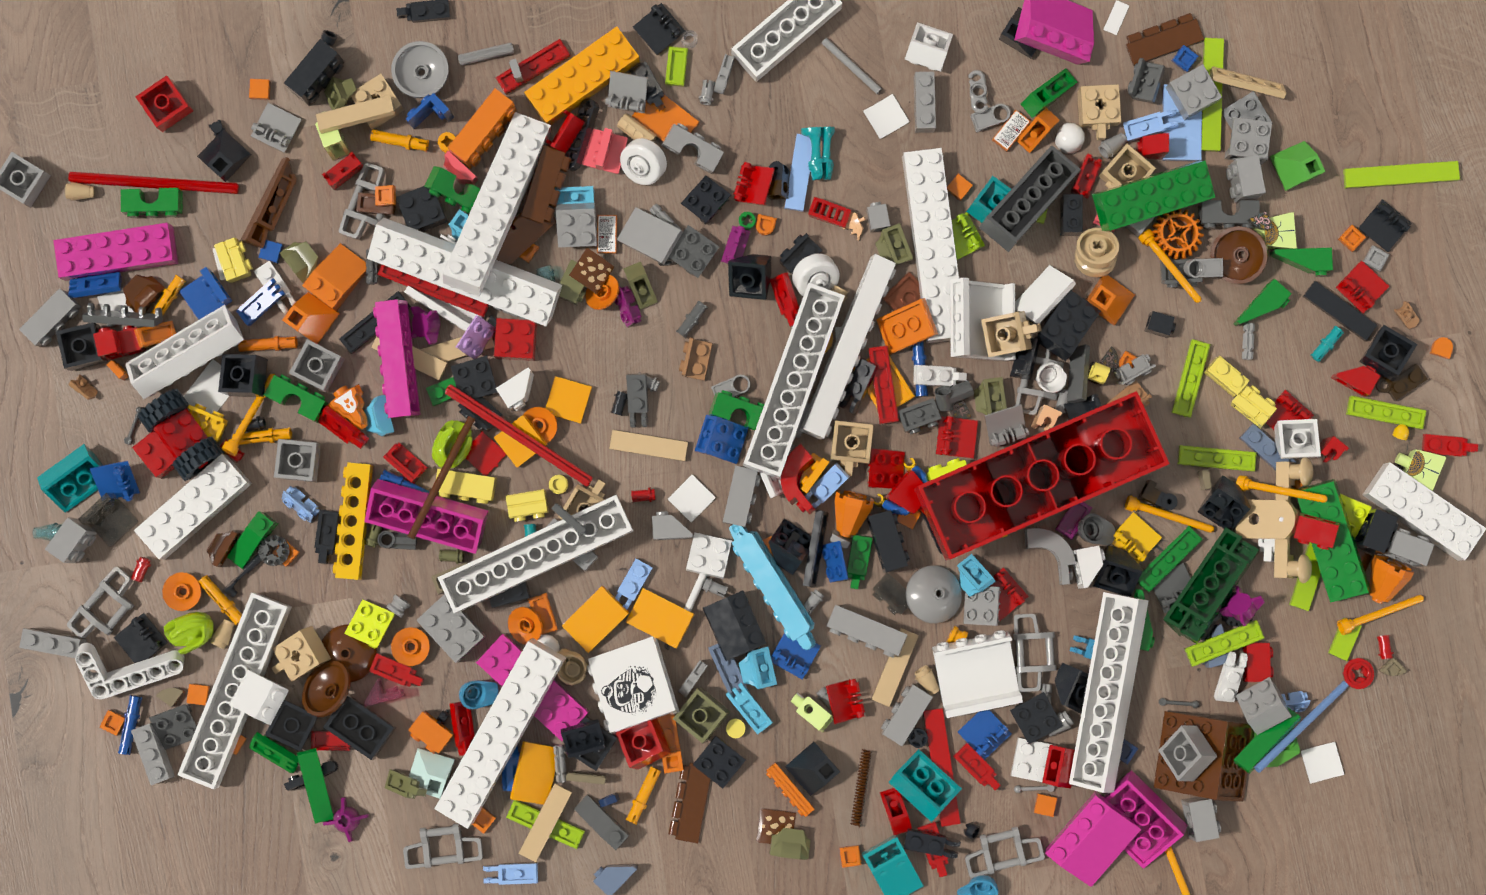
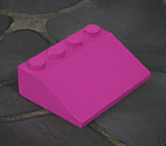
M1024 0L1014 40L1077 65L1090 62L1094 46L1093 10L1069 0Z
M1132 770L1115 784L1114 792L1107 793L1104 796L1105 799L1141 828L1124 851L1143 869L1185 834L1188 825Z
M1095 791L1047 846L1045 854L1060 867L1092 887L1139 833L1141 828Z

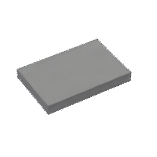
M635 207L617 241L664 265L683 231Z

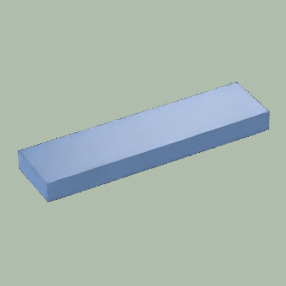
M797 134L789 178V195L784 208L801 212L804 210L810 173L808 162L811 161L812 154L810 138L802 134Z

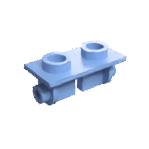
M290 486L286 492L283 491V503L288 508H293L297 511L298 516L302 520H307L311 523L313 515L317 516L319 514V506L309 498L303 503L302 500L305 498V495L296 487Z
M1306 692L1288 693L1289 700H1286L1285 694H1281L1287 707L1295 712L1305 711L1311 702L1308 700Z

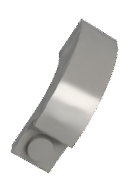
M1040 528L1025 529L1026 549L1043 548L1050 551L1057 560L1059 585L1070 584L1072 569H1069L1068 565L1076 564L1069 544L1061 536L1050 530Z

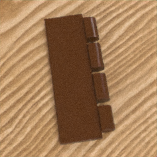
M1189 13L1178 17L1179 25H1177L1175 19L1161 23V32L1158 25L1142 30L1144 38H1142L1140 32L1128 35L1126 48L1133 66L1138 63L1139 58L1148 61L1179 50L1182 45L1187 47L1203 41L1204 37L1197 18L1193 20L1192 14Z
M545 145L543 146L521 217L540 224L552 222L555 210L548 206H557L561 192L554 190V188L562 190L566 174L560 171L567 172L571 162V158L566 157L564 152Z
M521 212L513 220L512 225L515 229L513 230L510 227L496 260L508 265L512 264L556 223L554 216L551 223L543 222V224L521 217Z
M689 763V766L683 765L684 770L680 771L679 779L686 780V783L678 782L675 798L682 799V802L674 801L671 816L679 818V820H671L668 834L674 835L676 840L698 844L710 778L693 766V763Z

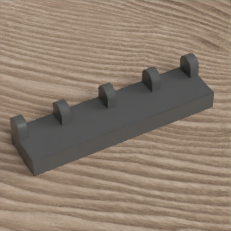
M88 303V312L82 315L83 322L155 327L163 322L161 308H156L155 314L146 313V308L142 306L139 307L138 313L128 312L127 305H122L121 311H111L109 304H104L103 310H95L94 303Z

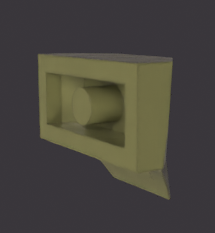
M332 77L324 91L331 110L346 107L347 101L357 88L352 78L341 80Z
M900 223L881 231V236L875 243L881 257L896 263L895 266L913 260Z
M307 241L302 243L294 242L280 252L283 259L304 284L317 267L319 257Z
M1002 377L983 379L981 385L974 390L976 411L988 415L1007 409Z
M783 828L778 834L771 836L769 854L783 858L808 860L811 840L807 838L804 830Z

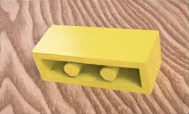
M437 469L436 479H437V477H438V475H439L441 469ZM449 471L438 492V496L450 498V495H456L458 500L463 501L475 498L477 503L488 504V501H493L497 479Z

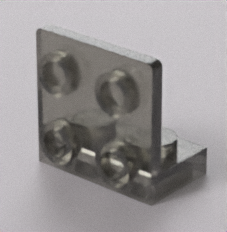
M105 493L78 519L83 525H90L109 547H112L138 523V519L114 493Z

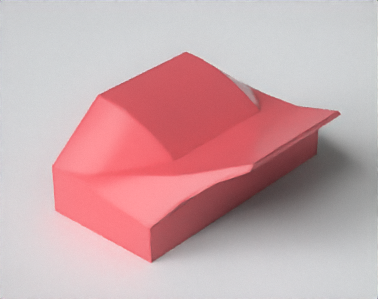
M447 151L444 154L445 161L443 166L447 171L456 175L455 179L460 184L474 185L478 181V178L452 153Z

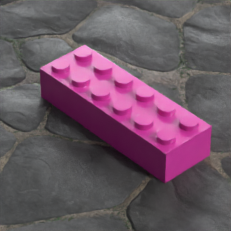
M169 223L53 240L58 278L64 281L178 264L174 228Z
M396 299L375 302L373 314L377 318L378 325L375 328V332L380 342V345H378V355L382 359L380 373L384 377L382 391L386 395L387 402L384 405L385 413L388 414V418L421 415L412 350L408 301Z
M377 479L371 488L364 522L409 534L429 493ZM436 496L416 537L476 554L482 542L489 511Z
M502 634L476 663L503 687L523 650L506 634ZM554 679L534 716L558 739L563 741L561 729L578 725L590 711Z

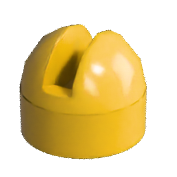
M1398 425L1392 435L1398 439L1407 440L1409 429L1406 425Z

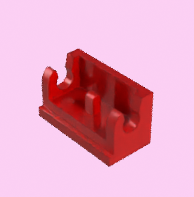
M565 109L563 113L568 115L554 139L552 141L547 139L545 142L566 154L585 122Z
M350 152L347 157L326 173L324 172L322 176L336 190L361 171L363 165L355 154Z
M1088 153L1082 161L1081 170L1077 174L1071 189V193L1082 194L1086 199L1090 196L1102 166L1101 159H1093V156Z
M1335 436L1323 439L1320 443V453L1323 456L1327 455L1323 463L1328 462L1331 458L1332 460H1337L1349 447Z
M401 443L394 444L383 456L387 462L411 483H415L428 469Z

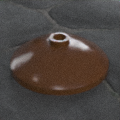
M1236 226L1224 230L1217 236L1211 248V258H1223L1222 279L1234 284H1244L1255 280L1264 271L1268 262V248L1265 240L1258 232L1248 227ZM1241 251H1244L1246 254L1244 258L1240 256Z
M349 624L340 625L330 630L321 642L331 658L329 661H337L345 665L350 673L351 682H355L370 673L369 670L376 656L377 648L374 649L368 646V644L344 634ZM344 650L349 652L348 657L342 655Z
M328 661L314 669L309 675L302 692V703L309 714L315 717H325L335 712L344 703L351 684L350 673L345 665L337 661Z

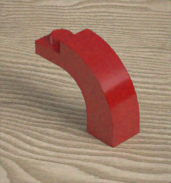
M800 444L787 456L781 473V487L791 505L796 503L803 513L807 511L809 514H812L815 508L801 492L800 479L805 470L816 461Z

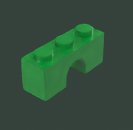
M433 166L424 185L425 188L429 189L428 193L438 198L442 196L446 198V203L452 206L457 204L462 207L461 211L470 214L480 188L472 184H465L463 190L457 194L453 188L456 175L442 167Z
M159 188L158 199L148 204L145 201V192L141 189H121V212L127 215L128 218H138L139 215L155 218L158 217V214H165L166 217H177V214H183V191L179 188Z
M282 374L280 377L274 375L264 396L285 405L291 396L296 395L301 400V407L297 413L318 423L323 408L328 405V402L324 401L325 396L317 392L314 395L307 392L308 388L300 383L297 386L291 384L292 379Z
M724 390L721 393H715L708 415L730 420L732 412L740 409L746 415L744 427L756 430L765 404L757 403L755 405L750 403V399L741 396L739 399L732 397L733 393Z

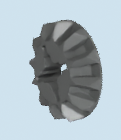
M271 535L264 538L259 544L258 554L267 565L278 566L287 560L290 549L284 538ZM269 545L272 547L279 546L276 550L278 556L275 554L268 555L271 551Z

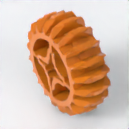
M1181 209L1176 210V214L1175 211H1171L1169 214H1162V217L1159 216L1156 219L1158 223L1153 224V227L1157 229L1152 231L1157 236L1154 237V241H1158V246L1162 248L1164 253L1168 252L1167 256L1169 258L1173 254L1174 260H1177L1179 255L1181 259H1185L1186 254L1189 257L1192 256V250L1196 252L1198 250L1197 245L1202 244V241L1198 238H1202L1204 234L1198 231L1202 230L1203 226L1197 227L1196 224L1200 220L1194 221L1195 214L1193 213L1188 216V210H1185L1183 214ZM1173 220L1183 221L1187 225L1180 226L1176 222H1173ZM1167 223L1169 235L1164 239L1163 228ZM1184 230L1178 237L1171 238L1175 232ZM1191 230L1192 238L1188 245L1186 242V232ZM1175 242L1182 248H1174L1168 243Z

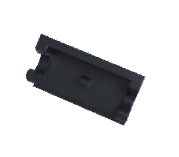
M1030 338L1032 349L1016 352V360L1013 362L1010 377L1031 380L1040 345L1037 338Z

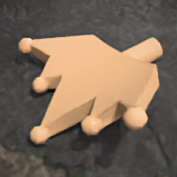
M851 212L846 228L853 229L851 234L857 233V240L859 241L864 229L861 222L866 220V218L862 217L859 219L857 213Z

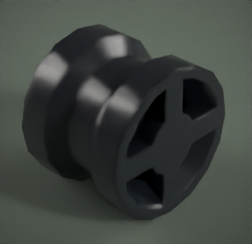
M913 728L908 736V742L916 748H921L928 742L927 733L921 728Z

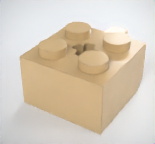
M382 74L357 88L351 96L354 103L357 104L391 95L395 114L368 121L367 123L371 129L379 127L404 111L403 106Z
M1119 85L1081 86L1077 91L1079 125L1081 128L1092 127V130H1096L1097 140H1105L1106 130H1109L1110 126H1118L1121 123ZM1100 104L1103 108L1099 110V107L1096 105Z
M1126 144L1099 177L1106 182L1105 186L1109 189L1148 177L1156 167L1130 145ZM1127 169L1130 171L1128 175L1124 173Z
M1025 311L981 319L988 357L1032 349L1031 333L1041 331L1040 323L1029 325V321L1026 320Z
M844 421L834 422L830 460L841 461L840 466H845L844 471L850 477H852L853 467H858V463L869 464L873 425ZM850 438H854V441L857 442V445L855 444L853 448L849 447V444L847 445L846 443Z
M598 480L594 488L589 486L588 489L577 484L563 508L570 515H574L580 512L582 507H591L604 501L603 497L605 494L602 493V490L606 483Z
M313 626L298 631L272 648L279 660V663L272 667L273 672L278 674L285 670L291 682L304 677L331 659Z

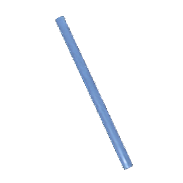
M1342 681L1254 767L1255 770L1260 773L1349 685Z

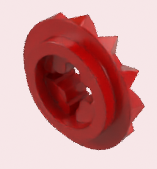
M1355 658L1349 660L1344 665L1342 674L1344 681L1351 688L1364 689L1372 683L1374 669L1367 660ZM1361 668L1360 673L1364 677H1357L1355 679V674L1351 670H1359Z

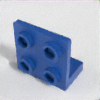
M432 93L431 95H426L421 100L422 104L408 112L406 120L415 129L433 111L441 120L445 118L448 122L454 116L449 108Z
M207 267L200 270L202 276L180 290L181 295L198 320L223 305H228L232 302V299L215 274Z
M706 415L695 451L737 464L748 428L717 416Z

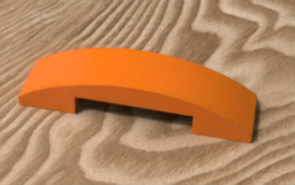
M670 713L658 717L671 754L662 758L664 774L684 770L677 724L673 719L675 714L672 715Z

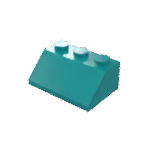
M992 176L966 212L983 223L991 211L1010 192L1011 188Z
M83 444L38 476L37 479L41 490L66 513L98 490L90 468L103 465L97 456Z
M919 749L888 782L931 822L962 789Z

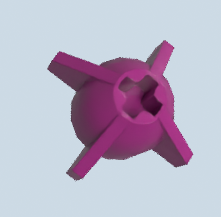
M412 306L410 308L414 315L412 319V338L425 337L429 345L435 344L441 325L437 310L426 312L419 306Z
M1236 586V595L1229 600L1227 607L1220 609V613L1223 616L1234 617L1243 626H1247L1265 601L1262 596L1251 598L1248 594L1243 593L1239 586Z
M342 797L341 809L334 814L333 820L325 821L323 825H334L338 831L345 833L348 842H352L351 831L358 827L360 819L368 818L369 815H359L355 808L347 807L346 797Z

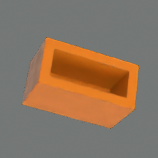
M422 711L408 731L411 732L410 736L418 742L420 740L426 744L425 748L431 753L435 754L437 752L439 754L454 737V733L442 723H437L438 720L428 712Z

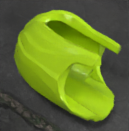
M450 420L438 432L432 447V459L440 468L443 467L464 425L463 422ZM471 430L451 468L458 466L471 450L473 440Z
M202 612L187 613L169 621L164 626V634L170 643L178 647L187 646L178 650L180 654H187L201 647L209 641L214 632L213 620L209 615Z

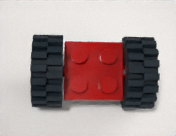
M172 389L165 394H161L157 399L152 400L151 403H148L138 413L137 417L149 433L153 430L157 433L175 458L172 465L182 479L187 481L196 477L217 457L224 454V451L213 437H207L187 409L189 403L178 389Z

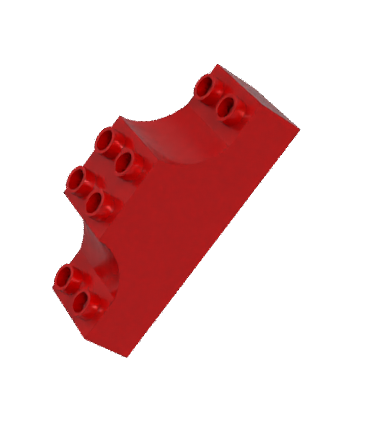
M1136 391L915 487L914 490L946 561L1167 466L1170 463L1141 398Z

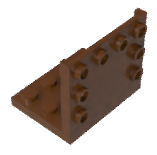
M1164 711L1159 749L1181 725H1190L1199 728L1217 757L1194 781H1178L1159 752L1154 788L1213 800L1243 802L1247 772L1234 763V759L1252 741L1253 729L1246 723Z

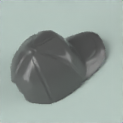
M1088 514L1079 521L1078 534L1084 541L1098 545H1111L1113 543L1115 527L1106 519L1097 514Z

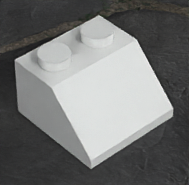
M917 22L905 60L910 61L912 64L926 66L931 70L941 71L953 34Z
M529 367L496 388L511 411L521 410L529 400L534 377Z
M1317 419L1277 421L1274 427L1275 442L1281 459L1321 456Z
M1099 546L1072 550L1076 564H1073L1078 589L1088 588L1103 566L1102 561L1105 560L1103 549H1100Z
M247 670L229 705L271 725L289 690L278 683Z

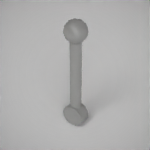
M1049 784L1037 787H1020L1019 785L1014 787L1016 793L1035 790L1053 792L1055 789L1053 785Z

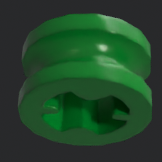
M743 212L739 216V225L744 227L745 230H750L755 226L756 219L751 212ZM749 216L752 223H748L746 226L742 218L746 219Z

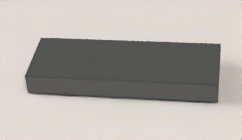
M1087 344L1077 346L1070 356L1067 402L1069 403L1086 401L1090 356V346Z

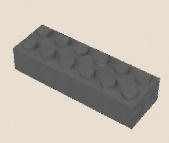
M1051 145L991 211L979 228L1009 252L1072 182L1081 169Z

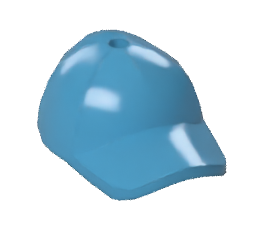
M469 681L462 685L459 690V699L467 709H478L491 705L498 696V685L495 682Z
M979 875L972 878L969 884L958 889L957 895H998V887L992 877Z

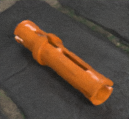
M274 336V338L243 340L238 344L239 352L280 351L281 349L298 348L297 336Z

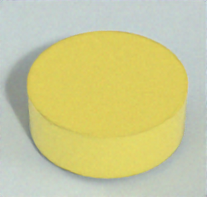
M555 475L549 481V488L555 494H563L568 489V480L562 475Z
M731 719L726 725V732L732 738H740L745 732V724L740 719Z

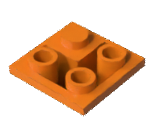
M1107 274L1099 279L1086 301L1100 309L1099 315L1115 326L1135 294Z
M307 292L292 305L282 321L312 342L319 344L339 316V313Z

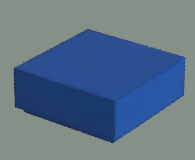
M1182 45L1171 61L1185 72H1188L1199 56L1185 45Z
M266 240L264 247L260 250L259 258L278 263L283 245Z

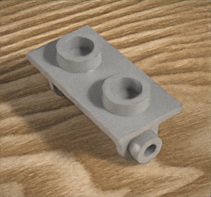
M1142 354L1131 361L1134 366L1133 368H1131L1129 363H1126L1117 368L1114 375L1117 379H1121L1117 381L1118 384L1127 386L1135 381L1134 378L1139 375L1145 376L1149 374L1156 365L1149 363L1151 359L1148 354Z

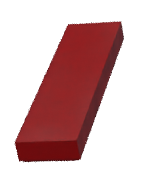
M558 39L518 64L523 78L522 82L517 83L515 81L511 68L495 78L507 95L568 58L570 54L561 39Z
M888 346L868 348L870 362L878 366L873 378L879 424L898 422Z

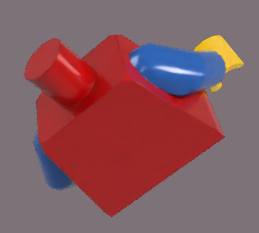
M910 458V461L913 463L911 466H907L904 463L907 472L885 497L877 494L881 498V502L876 503L874 501L876 506L891 510L892 513L898 515L915 514L918 509L924 513L914 488L928 482L929 479L927 474L916 465L913 458Z

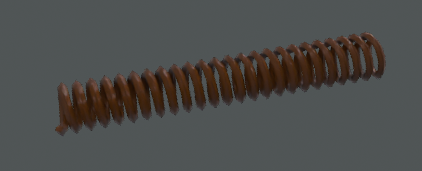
M862 749L865 752H861L864 755H860L863 757L860 760L863 761H860L862 764H859L861 767H859L860 770L858 772L860 773L857 774L859 776L856 780L862 783H856L861 786H855L860 789H855L859 792H854L859 795H854L858 798H854L857 801L853 802L857 804H853L856 807H853L855 810H852L854 812L852 815L854 816L850 820L852 821L851 825L858 826L859 828L862 821L861 815H863L861 812H863L862 806H864L863 800H865L867 775H869L867 773L869 770L867 769H870L868 766H870L869 760H871L870 754L872 753L865 749Z

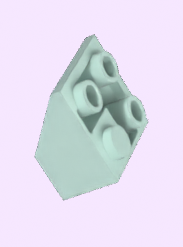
M418 748L409 776L420 781L419 786L427 789V795L440 799L447 787L455 759Z

